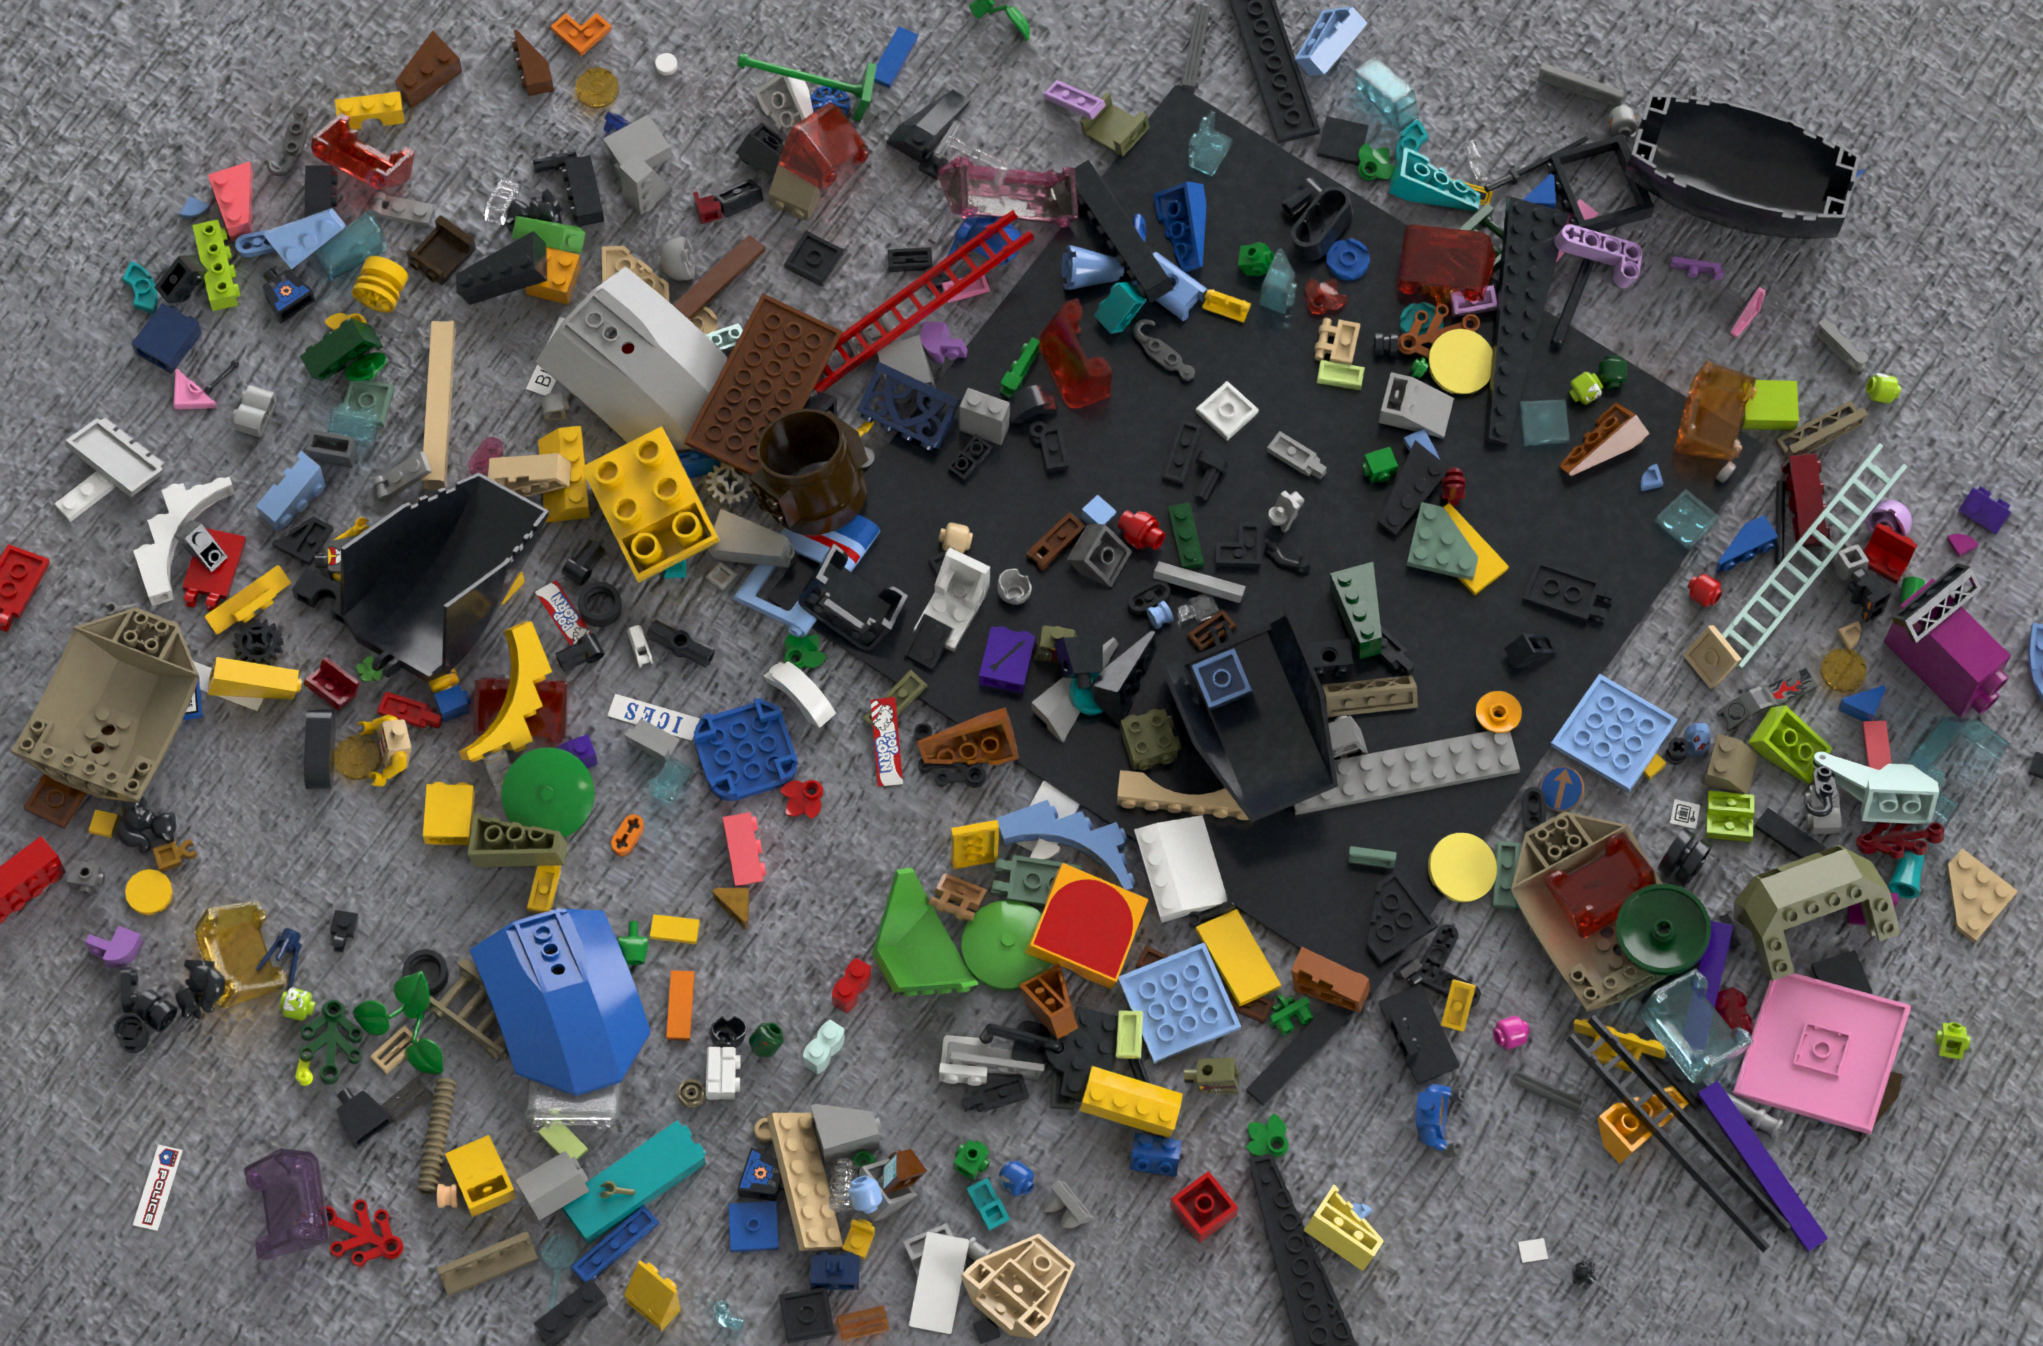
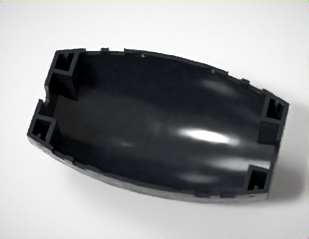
M1649 94L1625 170L1626 176L1668 204L1695 217L1723 227L1779 238H1837L1846 217L1852 193L1851 189L1855 182L1861 158L1860 155L1838 142L1836 145L1825 141V136L1820 133L1815 136L1804 131L1806 127L1758 109L1710 99V102L1697 101L1696 96H1690L1689 100L1676 99V94Z

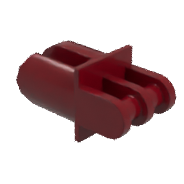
M1450 468L1446 472L1445 478H1442L1443 499H1448V503L1452 506L1458 505L1459 499H1465L1466 482L1465 478H1463V472L1459 468Z

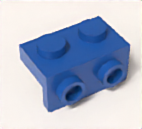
M1135 1133L1130 1170L1176 1177L1182 1141Z

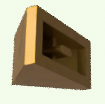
M715 888L712 891L713 900L746 930L749 927V888Z

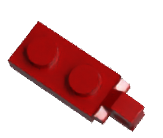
M390 692L384 693L377 710V714L380 716L392 715L397 717L398 720H405L406 724L419 728H426L428 725L440 729L443 721L441 715L433 713L434 710L428 707V704Z

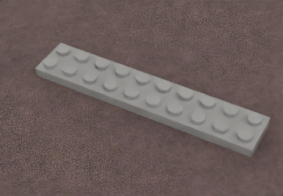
M1487 731L1334 760L1338 787L1295 804L1293 808L1295 815L1519 773L1520 766L1510 731L1505 733Z

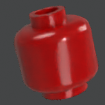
M1701 574L1698 577L1694 576L1687 586L1690 589L1689 598L1704 607L1714 606L1723 593L1721 583L1707 574Z

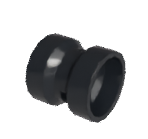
M1375 333L1374 355L1381 356L1383 353H1388L1390 356H1397L1398 334H1390L1384 337L1382 333Z

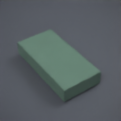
M1350 846L1348 854L1349 863L1394 868L1396 852Z

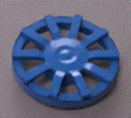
M823 86L817 88L810 97L814 117L819 121L825 123L838 122L849 112L850 99L845 91ZM831 90L836 91L834 95H831ZM820 93L823 98H819L816 96ZM839 94L843 95V97L837 99V96ZM814 100L821 102L819 104L813 105ZM846 100L847 105L838 102ZM821 107V111L817 113L815 109ZM838 107L845 109V110L842 112V114H841V112L838 110ZM825 112L828 114V118L821 115ZM836 112L838 116L831 118V114Z

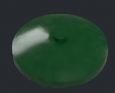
M1653 884L1637 890L1623 903L1616 921L1617 942L1624 956L1640 970L1655 975H1674L1693 967L1705 954L1711 936L1710 917L1703 903L1690 891L1672 884Z

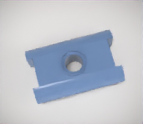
M1155 252L1153 254L1174 286V290L1155 301L1179 319L1185 321L1188 318L1191 307L1198 300L1201 302L1205 300L1208 289L1158 252ZM1131 281L1134 286L1138 285L1136 281Z

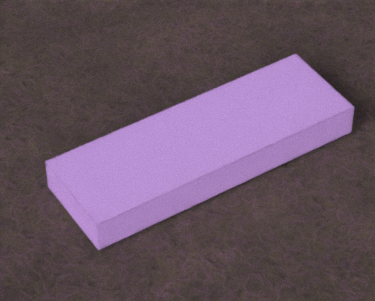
M1058 80L1043 94L1045 100L1091 120L1106 106L1104 100Z

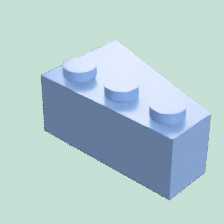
M331 208L267 230L263 235L287 265L293 269L343 230L346 225Z

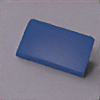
M697 450L677 454L689 478L708 475V472L714 473V465L720 468L718 460Z

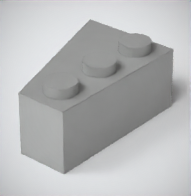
M636 153L619 166L623 199L640 215L653 209L656 203L673 189Z
M1341 716L1336 718L1335 722L1329 723L1334 758H1348V754L1361 752V755L1368 754L1362 731L1351 716Z

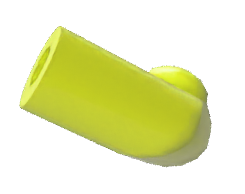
M299 1057L295 1078L302 1086H308L313 1081V1075L309 1070L311 1061L303 1062Z

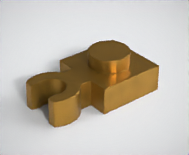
M186 840L179 847H177L174 841L153 848L160 872L182 866L181 859L196 858V851H186L187 848L194 846L193 841Z

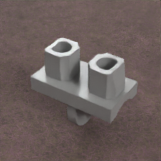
M1286 491L1282 492L1275 506L1268 512L1269 521L1273 525H1280L1281 530L1286 532L1296 518L1304 499L1296 491L1290 495Z

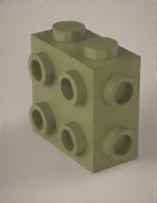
M1152 709L1143 715H1129L1121 720L1120 731L1133 770H1146L1154 764H1169L1177 759L1178 750L1181 749L1178 736L1174 737L1173 720L1171 716H1167L1165 709Z

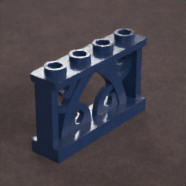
M878 362L856 411L862 413L861 418L871 423L875 419L881 422L880 427L890 432L894 428L901 432V437L909 441L915 438L921 441L920 446L932 451L933 447L940 448L942 440L962 400ZM885 374L884 392L875 391L882 375ZM898 385L904 386L903 393L893 394V390L898 391ZM915 388L918 390L917 404L924 413L914 418L902 420L896 409L894 398H905ZM876 396H885V401L881 400L875 404H880L882 410L874 412L870 407L871 400ZM925 397L931 399L930 404H926L928 407H931L929 410L925 408L922 402ZM946 404H949L950 406L941 423V421L935 415L938 414ZM889 413L894 423L882 417ZM929 419H933L937 424V433L932 437H927L923 434L924 427H929L932 430V426L928 422ZM916 426V433L906 429V427Z

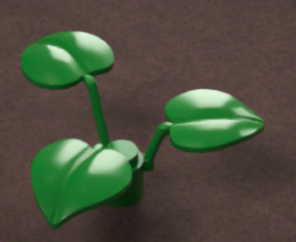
M975 0L969 4L970 11L978 19L987 12L989 15H992L994 12L1005 10L1007 16L1025 37L1026 42L1029 40V23L1015 6L1009 7L1004 5L993 8L994 0Z
M422 971L402 977L395 983V997L400 1003L405 1005H402L393 1013L386 1015V1007L382 1003L372 1000L362 1002L354 1008L353 1015L357 1023L366 1032L376 1036L385 1034L390 1027L388 1019H392L403 1011L408 1018H417L411 1040L413 1045H409L405 1050L407 1060L415 1069L424 1073L438 1074L444 1071L443 1056L438 1045L425 1038L417 1042L421 1020L424 1018L422 1013L430 1004L429 988Z

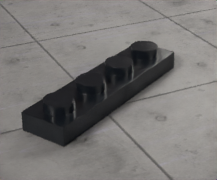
M1649 1024L1637 1036L1646 1041L1656 1040L1665 1046L1666 1055L1662 1059L1649 1054H1642L1677 1089L1694 1110L1698 1109L1703 1103L1697 1094L1708 1086Z

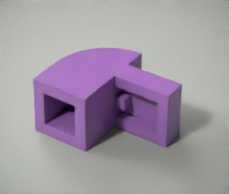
M924 321L921 331V342L928 356L934 362L943 364L945 356L951 359H957L958 357L966 358L968 350L963 340L951 339V333L945 322Z
M118 926L111 942L91 934L88 935L85 941L90 950L89 952L96 957L102 958L106 967L120 968L130 964L136 958L144 942L139 933Z

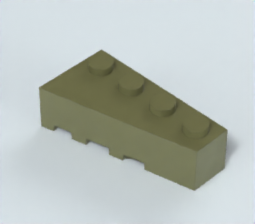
M474 813L468 856L476 867L565 865L568 844L558 831L535 826H522L521 823H508L498 818H485L480 814Z

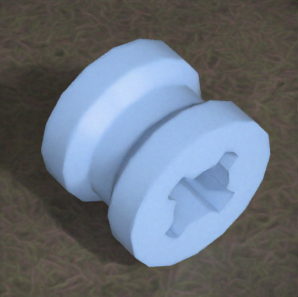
M1164 601L1158 603L1157 607H1150L1146 610L1150 622L1156 629L1162 627V624L1165 622L1170 623L1173 621L1172 612Z

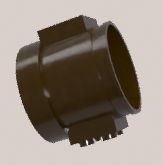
M800 409L785 413L773 420L763 430L756 447V454L761 468L749 478L753 486L751 490L758 499L757 505L763 512L766 513L768 511L776 522L786 529L802 535H821L835 531L849 523L859 513L867 495L866 481L860 467L868 461V457L858 431L832 412L816 409ZM827 462L813 472L791 476L794 472L810 464Z

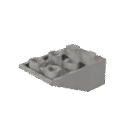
M1391 372L1379 423L1415 432L1424 429L1427 435L1444 438L1454 398L1413 377Z

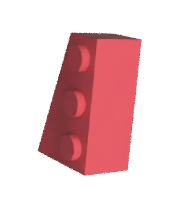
M250 161L208 174L230 241H235L243 234L252 233L253 171Z
M751 812L723 817L722 822L725 829L735 887L763 882L762 877L767 875L764 862L760 863L758 854L762 853L760 839L755 840L754 831L758 830L756 816L751 817Z

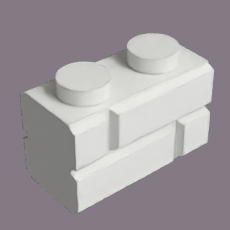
M707 1048L706 1097L708 1100H734L735 1092H740V1078H736V1069L741 1068V1055H736V1048Z

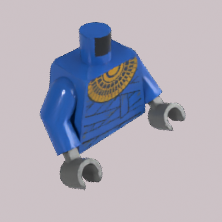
M1431 1084L1424 1092L1418 1093L1415 1123L1420 1141L1439 1151H1444L1447 1158L1459 1156L1460 1154L1455 1149L1461 1148V1144L1459 1142L1446 1144L1445 1141L1448 1098L1451 1101H1465V1098H1461L1460 1091H1466V1088H1450L1448 1086Z

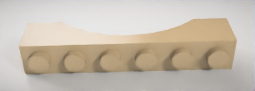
M1120 770L1117 805H1121L1124 808L1144 807L1150 811L1165 809L1171 813L1184 811L1198 816L1213 814L1218 818L1233 816L1240 820H1249L1226 788L1214 793L1187 795L1161 787L1144 773Z

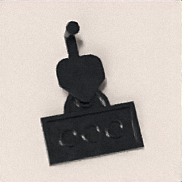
M1076 1006L1074 1014L1078 1028L1059 1039L1050 1034L1044 1024L1029 1020L1022 1021L1016 1029L989 1023L983 1029L979 1039L983 1044L991 1043L993 1036L1014 1041L1012 1048L1013 1060L1045 1064L1047 1062L1054 1071L1062 1074L1058 1097L1082 1102L1091 1067L1094 1066L1112 1072L1117 1047L1118 1016Z

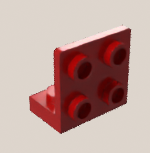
M1878 523L1870 541L1863 550L1869 560L1868 569L1897 584L1908 567L1917 544L1909 537L1897 534L1891 527Z

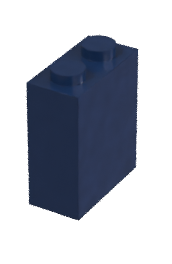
M162 303L131 344L136 355L172 374L201 336L202 332L199 322L194 317H186L176 307H169Z

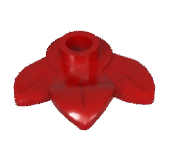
M794 780L785 784L780 789L781 794L789 798L786 806L787 816L797 817L805 813L810 819H813L820 813L822 807L820 799L823 796V787L818 781L808 780L803 783ZM811 789L816 791L814 795H810L807 792Z

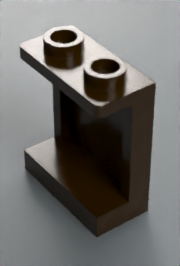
M440 215L435 220L436 228L414 252L409 249L406 253L408 264L414 270H421L431 282H438L443 286L476 250V245L472 236Z

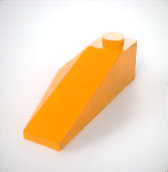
M1674 1086L1664 1088L1682 1109L1689 1104ZM1655 1094L1641 1106L1653 1120L1667 1108ZM1635 1097L1633 1099L1637 1102L1640 1098ZM1624 1103L1613 1104L1597 1118L1603 1146L1619 1164L1653 1136ZM1672 1112L1658 1124L1660 1128L1674 1117Z

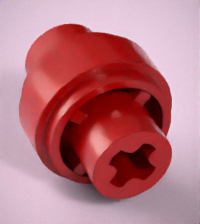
M1127 510L1121 515L1117 523V528L1124 531L1126 542L1137 549H1144L1149 546L1157 550L1165 539V532L1158 529L1159 522L1147 512L1139 511L1133 514Z

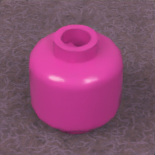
M1518 1016L1498 1021L1495 1029H1493V1037L1496 1044L1506 1050L1525 1044L1527 1042V1034L1530 1033L1527 1022L1522 1021Z

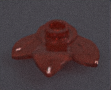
M1311 278L1306 284L1305 293L1309 298L1307 306L1312 313L1323 314L1327 310H1339L1348 301V296L1338 294L1336 279L1327 280L1319 284L1315 279ZM1315 303H1321L1322 306H1316Z

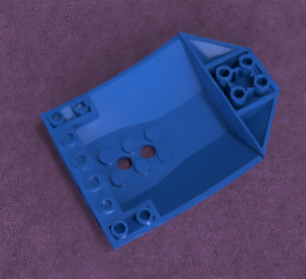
M558 908L516 920L469 949L495 1013L516 1075L574 1096L622 1082L651 1032L631 973L603 910ZM547 950L557 951L551 955L545 953ZM555 967L565 969V972L560 975H555L551 971Z

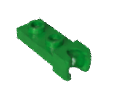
M1032 337L1028 344L1025 343L1020 351L1021 357L1018 361L1015 360L1010 371L1006 372L1000 383L1002 386L1000 393L1010 398L1022 390V380L1040 351V340Z

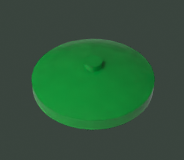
M548 747L531 750L520 756L510 766L503 780L501 798L504 811L511 823L517 822L521 823L522 826H535L558 831L564 838L577 831L588 819L594 804L595 788L589 770L580 759L565 750Z

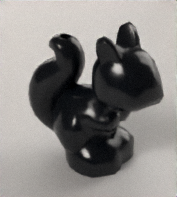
M546 189L542 192V201L537 203L532 201L529 203L530 206L520 200H512L507 209L505 223L508 230H512L516 216L562 224L559 213L563 209L553 194Z
M144 796L141 797L139 803L126 801L121 807L123 815L116 824V835L119 841L128 847L139 846L140 853H147L151 848L149 838L141 833L142 831L151 829L157 838L163 839L168 844L174 842L173 834L177 828L175 813L166 812L156 816L153 811L146 808L147 800Z
M185 959L184 967L190 971L189 978L185 980V984L189 987L179 990L175 994V999L182 1010V1017L184 1019L188 1017L189 1012H193L194 1016L200 1019V1007L206 1013H212L215 1010L213 1004L225 992V978L215 968V961Z

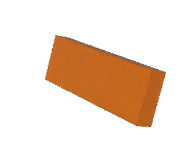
M671 970L667 1040L690 1041L694 971Z

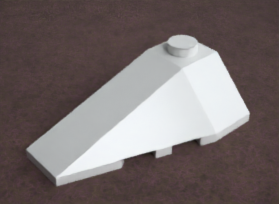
M778 74L754 91L764 113L767 116H771L776 122L775 126L788 136V141L803 158H807L821 149L809 89L805 81Z

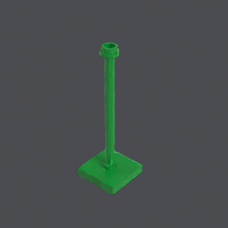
M740 53L737 61V66L741 67V69L748 66L852 93L856 97L852 120L861 122L871 100L877 64L868 62L859 84L852 85L748 58V53Z

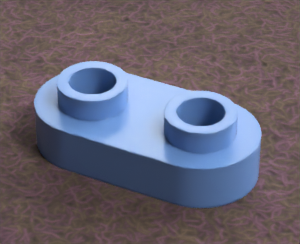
M267 230L243 234L235 242L237 253L246 258L273 253L276 250L272 245H266L269 241L263 234Z

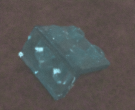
M1212 111L1208 117L1204 116L1201 120L1199 132L1192 135L1189 141L1191 147L1188 152V156H1190L1189 166L1210 176H1213L1233 141L1232 138L1214 130L1215 113Z

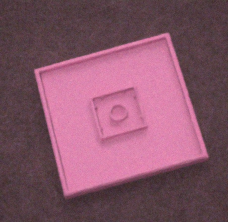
M1796 973L1774 981L1770 979L1733 1090V1096L1871 1135L1911 1011V1005Z

